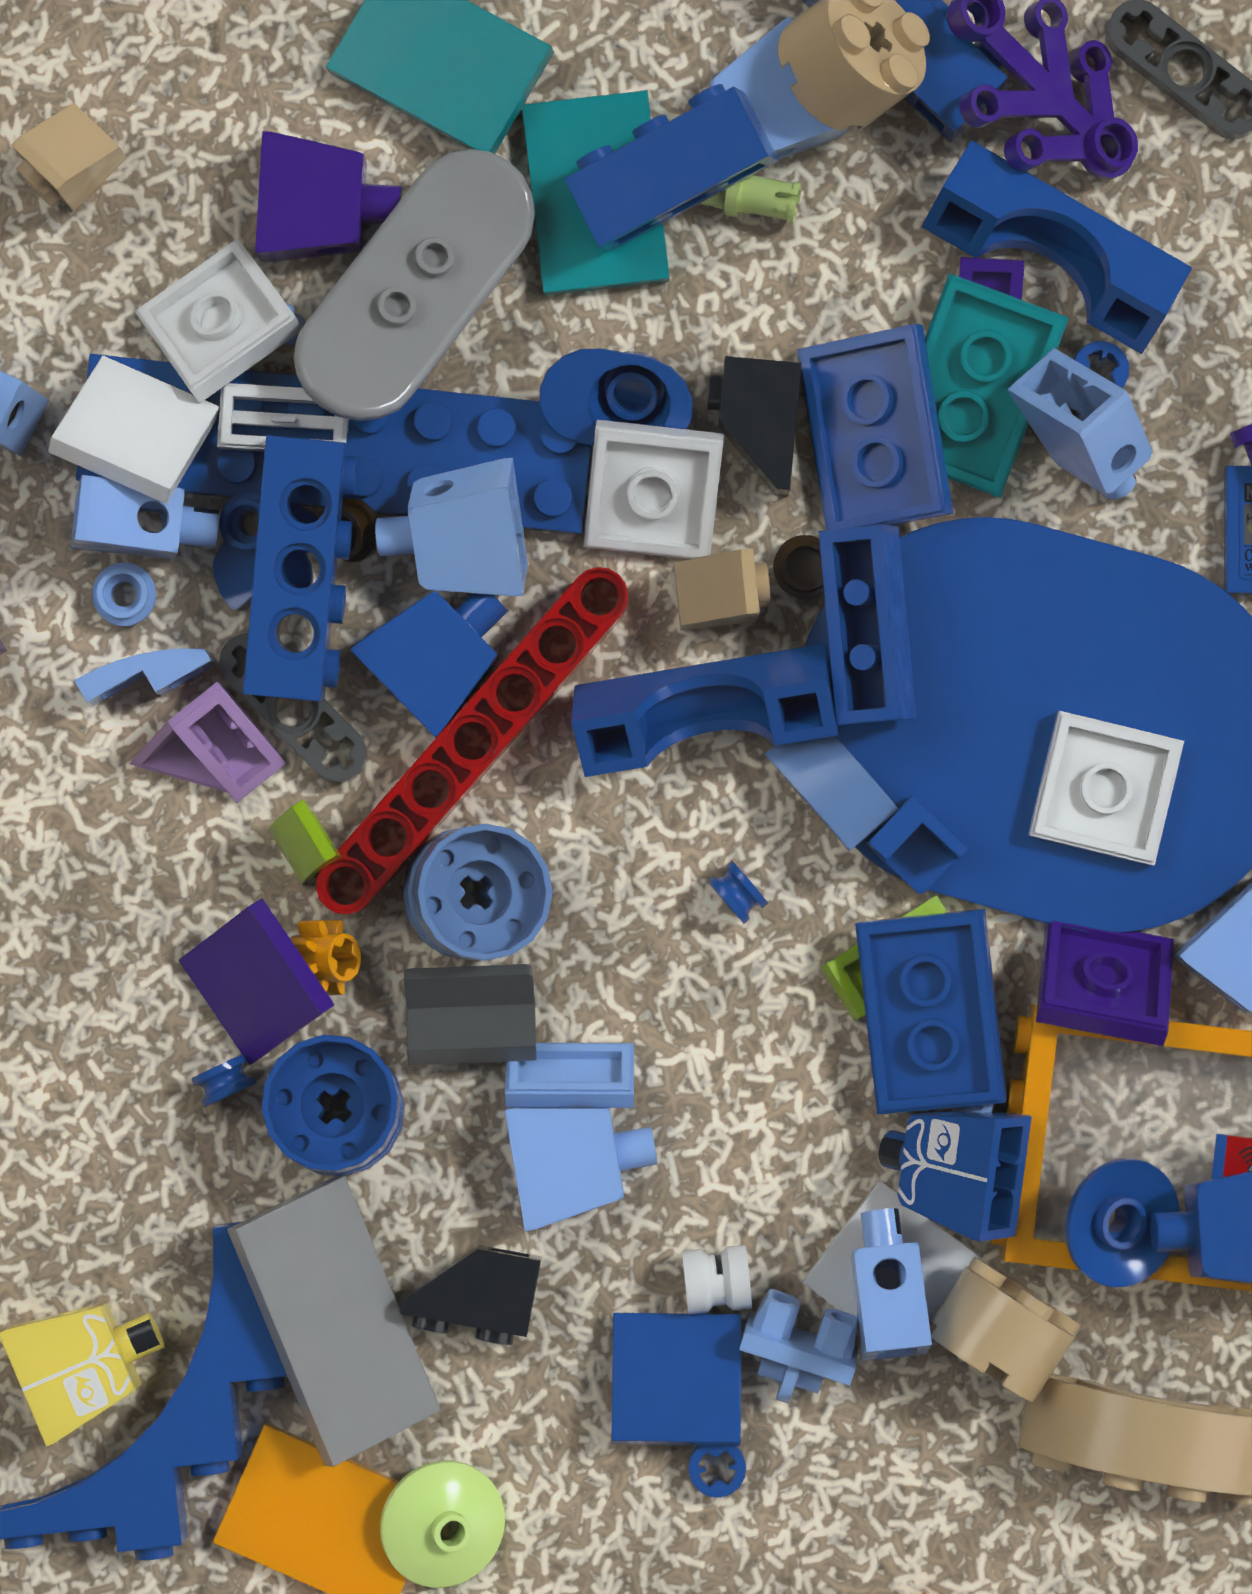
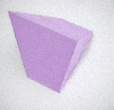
M217 681L168 720L129 764L227 792L238 803L287 763L230 691Z

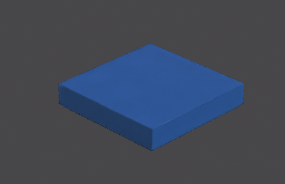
M613 1313L611 1444L740 1446L741 1350L739 1348L741 1344V1314Z

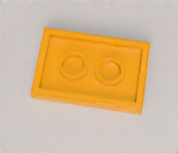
M266 1422L212 1543L327 1594H400L407 1579L388 1560L380 1538V1520L383 1507L389 1494L399 1481L351 1459L334 1467L324 1466L315 1443Z

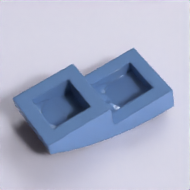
M835 736L773 746L764 754L848 851H851L899 809Z

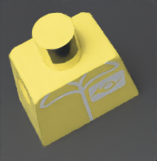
M107 1302L15 1324L0 1332V1339L46 1447L56 1443L139 1388L142 1383L133 1361L164 1348L161 1333L151 1313L117 1326Z

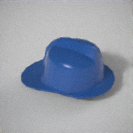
M602 348L579 349L562 356L547 370L540 385V408L547 423L562 437L579 443L594 445L597 420L687 429L692 419V396L686 381L671 366L660 362L657 358L644 352H620Z

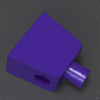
M262 131L255 253L260 262H275L361 252L364 222L383 223L402 199V186L366 184L367 162L364 154L358 151L280 133Z

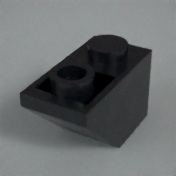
M478 1245L407 1294L402 1300L400 1314L413 1316L412 1327L438 1333H449L451 1323L476 1328L475 1338L478 1340L512 1345L514 1335L527 1337L542 1256Z

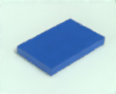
M915 323L797 349L799 363H802L801 377L826 530L879 524L894 526L953 514L923 325Z
M985 909L859 921L855 923L877 1115L1005 1103L1007 1096Z

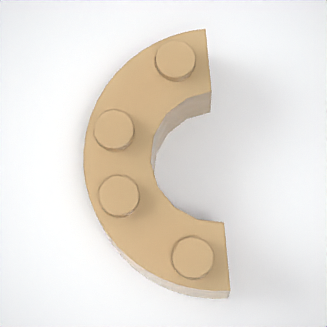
M1058 1374L1050 1376L1033 1403L1028 1400L1025 1402L1018 1446L1033 1453L1032 1465L1066 1472L1070 1471V1465L1104 1472L1102 1482L1104 1485L1125 1490L1141 1491L1143 1481L1168 1485L1167 1495L1182 1500L1204 1503L1207 1491L1222 1493L1221 1498L1225 1500L1252 1505V1409L1220 1403L1218 1405H1206L1164 1399L1113 1388L1091 1380Z

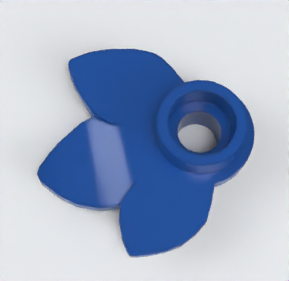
M243 492L235 495L224 505L220 514L219 528L224 542L214 557L213 573L220 594L233 610L243 607L252 597L257 534L254 536L247 533L243 522L245 516L251 511L259 515L261 493ZM291 505V510L298 520L304 523H313L318 520V517L307 508L300 505ZM300 549L294 551L287 558L285 573L289 581L294 585L309 587L313 584L314 578L312 564L306 554L309 551Z

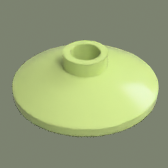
M450 1460L424 1464L404 1476L389 1494L380 1520L382 1547L393 1567L405 1578L416 1584L433 1588H444L461 1584L482 1571L497 1552L505 1527L503 1502L492 1481L471 1465ZM450 1521H457L459 1524L457 1533L449 1540H441L440 1533L443 1526Z

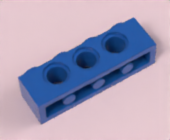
M266 435L243 694L321 701L325 698L326 687L337 688L340 650L329 649L332 623L343 624L346 603V586L335 585L337 559L349 560L352 538V521L341 520L343 495H355L358 473V457L347 456L348 443ZM305 485L316 487L325 498V511L313 523H304L298 520L291 510L293 494L297 489ZM299 549L312 553L319 563V576L309 587L294 585L289 581L285 573L287 558ZM290 614L304 616L313 627L314 636L312 643L303 651H294L287 648L280 639V625L284 618Z

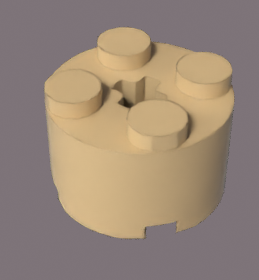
M818 0L784 28L778 42V56L782 68L790 62L792 71L797 79V82L790 86L797 100L813 117L833 129L844 131L853 125L859 126V130L868 126L920 86L926 72L924 47L928 45L930 35L924 21L914 13L905 12L895 0Z
M974 1256L969 1266L964 1268L929 1325L932 1339L981 1373H987L999 1381L1003 1379V1387L1033 1403L1075 1339L1074 1335L1081 1324L1051 1304H1046L1034 1296V1292L1007 1274L1000 1273Z

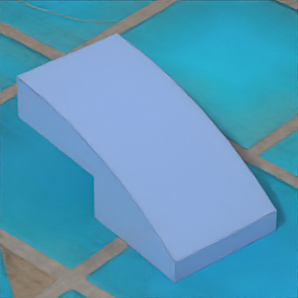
M181 648L159 650L117 660L97 668L74 681L86 702L95 706L145 676L155 693L163 696L215 666L216 662L211 653L205 649Z

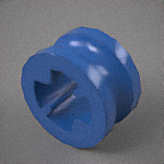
M1095 341L1085 345L1075 355L1074 360L1087 368L1090 367L1087 357L1100 355L1099 362H1103L1108 357L1115 365V369L1109 375V381L1121 388L1124 387L1129 377V363L1126 355L1118 346L1106 341Z
M730 861L726 865L727 872L722 878L713 876L707 882L740 921L745 924L750 919L749 911L753 907L764 908L768 902L733 861Z
M243 1054L191 1078L194 1086H201L205 1091V1097L201 1100L204 1108L257 1083L254 1076H248L243 1072V1064L246 1062Z
M697 1445L689 1457L688 1469L691 1481L699 1492L709 1497L721 1498L731 1495L740 1488L745 1479L746 1463L743 1453L738 1446ZM723 1451L729 1453L735 1460L728 1463L729 1469L735 1470L732 1478L727 1482L720 1477L715 1478L711 1483L705 1481L700 1473L706 1472V1466L699 1465L702 1457L706 1453L714 1457L720 1456Z

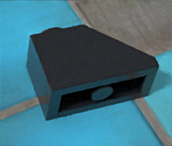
M725 356L723 373L710 372L707 410L719 411L718 428L774 495L788 497L791 485L802 363Z

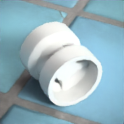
M746 1245L727 1246L721 1254L711 1255L706 1254L701 1249L682 1251L688 1315L708 1313L713 1306L727 1305L732 1310L752 1308Z

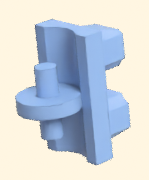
M769 1289L756 1314L748 1313L739 1350L762 1357L757 1372L758 1375L780 1381L776 1400L788 1404L795 1387L818 1394L823 1377L850 1386L857 1363L858 1347H855L858 1318L855 1315L834 1308H825L817 1334L793 1327L801 1300L797 1299L794 1295Z

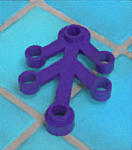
M952 0L950 2L947 22L952 33L958 38L969 42L979 41L1028 89L1027 91H998L991 85H979L966 92L960 99L959 110L963 120L972 127L982 128L999 118H1057L1073 134L1044 137L1039 131L1028 128L1012 135L1005 142L1004 156L1007 163L1013 169L1025 172L1043 162L1080 161L1091 175L1103 180L1117 178L1129 170L1138 152V140L1133 128L1126 121L1114 117L1108 75L1112 66L1111 54L1103 43L1091 40L1073 49L1068 57L1065 37L1068 13L1060 0H1038L1028 6L1024 13V24L1027 31L1033 37L1039 39L1043 66L1003 27L1005 6L1002 0ZM967 10L973 15L975 24L970 19ZM1041 10H1044L1049 15L1051 27L1043 21ZM1085 53L1094 60L1095 70H1092L1087 65ZM1071 75L1077 81L1085 83L1087 110L1074 98ZM977 97L985 103L987 108L986 115L978 109L976 104ZM1022 141L1029 146L1031 159L1022 152ZM1101 143L1105 146L1107 155L1103 151Z

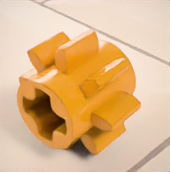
M342 920L299 921L298 931L300 935L291 936V941L328 995L345 994L344 981L353 979L358 974L361 964V951L357 940L350 934L343 933L344 921Z

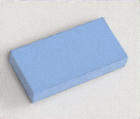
M536 1043L537 1060L506 1062L505 1107L634 1108V1043Z

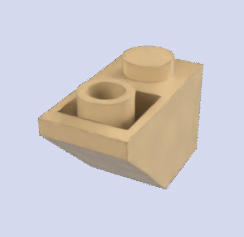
M75 103L25 132L11 145L23 160L16 170L23 176L25 182L52 208L62 200L73 212L126 159L121 148Z
M753 548L739 549L674 563L680 630L756 623L760 614L759 607H768V601L771 600L767 563L755 564Z

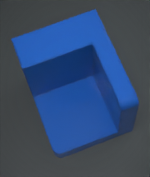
M913 795L865 843L870 850L918 894L925 893L956 859L961 858L969 849Z

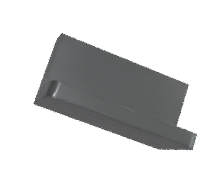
M530 964L411 968L404 971L407 1006L408 1065L537 1060L533 967Z

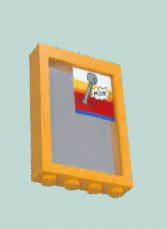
M1029 1004L1028 1016H1017L1013 1038V1053L1023 1054L1020 1080H1009L1005 1113L1026 1114L1032 1116L1016 1236L990 1240L991 1245L1001 1246L999 1257L1002 1260L1079 1270L1074 1264L1066 1244V1215L1071 1199L1081 1182L1093 1170L1106 1162L1120 1158H1134L1156 1166L1172 1183L1178 1197L1180 1211H1185V1185L1252 1170V1031L1169 1021L1168 1034L1164 1046H1158L1036 1022V1004ZM1115 1210L1110 1216L1108 1226L1111 1225L1115 1218ZM1187 1250L1171 1251L1161 1267L1147 1278L1252 1292V1284L1191 1277L1188 1268Z

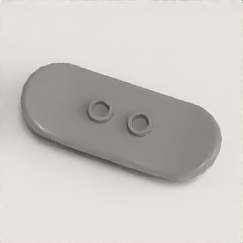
M468 149L451 152L432 162L416 179L310 316L298 334L294 352V363L297 378L304 391L321 408L338 417L357 421L381 419L400 410L425 381L506 275L527 245L532 234L535 217L532 192L524 176L508 160L492 152Z

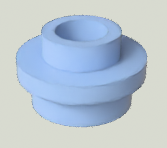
M122 562L108 566L97 576L93 584L92 600L96 611L103 619L117 626H133L142 622L150 615L156 603L157 594L153 579L143 568L132 563ZM122 583L132 584L136 589L135 601L126 607L118 606L113 598L115 588Z

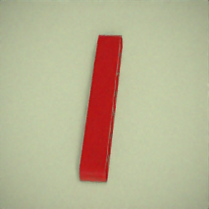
M596 567L588 569L579 575L340 846L338 852L341 858L321 869L317 876L316 890L318 898L327 909L334 913L353 915L369 907L621 621L627 611L629 597L626 583L618 573L609 568ZM606 582L614 587L619 598L616 607L611 612L604 615H594L585 609L581 599L585 588L590 584ZM556 629L569 632L576 640V651L573 656L566 662L559 664L551 663L544 659L539 650L540 641L543 636L549 631ZM512 677L526 679L534 689V696L530 705L524 710L517 712L508 711L503 708L497 697L501 684ZM473 724L486 728L490 732L492 739L488 753L476 760L465 759L460 756L455 745L459 732L464 727ZM429 772L440 773L447 779L449 785V794L445 802L434 808H426L419 805L414 796L416 781L423 774ZM395 820L400 822L405 828L407 835L406 844L398 854L389 857L382 856L373 847L372 833L381 822ZM348 867L357 870L363 877L364 891L356 902L343 905L337 902L331 895L330 880L337 871Z

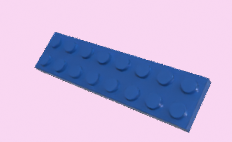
M99 354L89 355L87 379L101 357L105 356L192 394L170 362ZM246 370L229 382L232 384L303 388L297 375ZM418 388L406 404L397 412L375 420L357 421L349 419L347 456L358 457V473L355 495H343V500L347 498L362 500L376 514L408 516V503L412 485L418 479L503 458H513L523 529L582 535L591 445L562 437L547 423L540 408V401ZM221 389L205 400L220 407ZM234 399L233 410L335 416L321 408L318 404ZM218 411L215 424L177 488L185 489L184 493L226 498H232L243 492L261 493L265 452L219 449L217 447ZM232 425V434L272 435L333 440V431ZM77 465L76 480L78 482L82 475L103 477ZM305 485L297 489L291 499L292 505L325 508L326 506L322 492L311 485Z

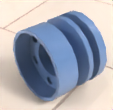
M490 824L443 831L423 844L407 866L402 889L406 918L421 941L442 955L464 960L480 961L511 956L532 942L548 919L553 894L548 866L534 844L512 829ZM462 880L465 882L481 880L484 885L478 892L479 897L484 901L481 906L477 904L462 906L460 900L465 894L463 887L460 885Z

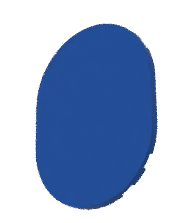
M992 517L961 518L936 523L900 537L916 718L838 725V736L835 737L854 756L898 808L913 795L969 848L961 858L956 859L928 891L1043 923L1051 924L1053 920L1111 932H1131L1158 927L1182 919L1206 907L1244 878L1252 868V616L1225 590L1204 576L1176 563L1014 519ZM824 605L808 634L804 647L826 643L831 664L826 606ZM1058 711L1184 741L1155 866L1028 836ZM884 821L856 845L855 848L876 866L901 879L865 845L886 822Z

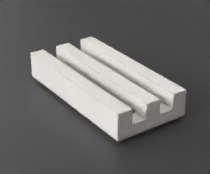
M228 383L221 388L217 441L219 449L265 452L266 436L232 434V425L333 431V440L324 441L347 443L349 419L336 415L318 416L233 410L234 399L317 404L306 394L303 388Z

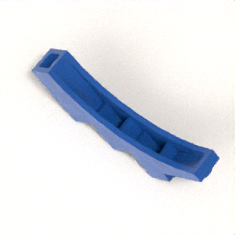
M241 1222L218 1224L213 1228V1283L204 1330L185 1377L157 1420L127 1450L88 1477L41 1497L0 1505V1539H4L5 1549L38 1546L43 1544V1534L68 1532L69 1542L97 1540L107 1537L106 1527L115 1526L117 1552L134 1550L135 1560L142 1561L173 1556V1546L182 1545L188 1538L181 1467L190 1466L191 1476L214 1475L230 1471L229 1461L238 1460L243 1454L236 1382L246 1381V1390L248 1392L266 1391L285 1387L284 1377L287 1376L227 1229Z

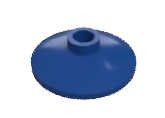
M1120 1158L1097 1167L1081 1182L1068 1207L1065 1222V1238L1074 1264L1086 1277L1109 1287H1127L1147 1279L1161 1267L1171 1251L1155 1252L1153 1250L1150 1233L1151 1215L1157 1212L1180 1211L1176 1191L1168 1177L1159 1168L1148 1162L1134 1158ZM1115 1210V1218L1111 1225L1108 1226L1110 1216Z

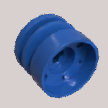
M321 1035L298 1042L277 1059L264 1083L261 1110L269 1136L285 1156L318 1175L350 1176L371 1169L390 1153L402 1131L405 1102L397 1077L373 1049L351 1037ZM345 1093L349 1094L350 1098L345 1106L352 1113L350 1118L344 1123L334 1118L328 1125L325 1124L323 1119L327 1115V1110L321 1105L323 1099L328 1095L339 1099Z

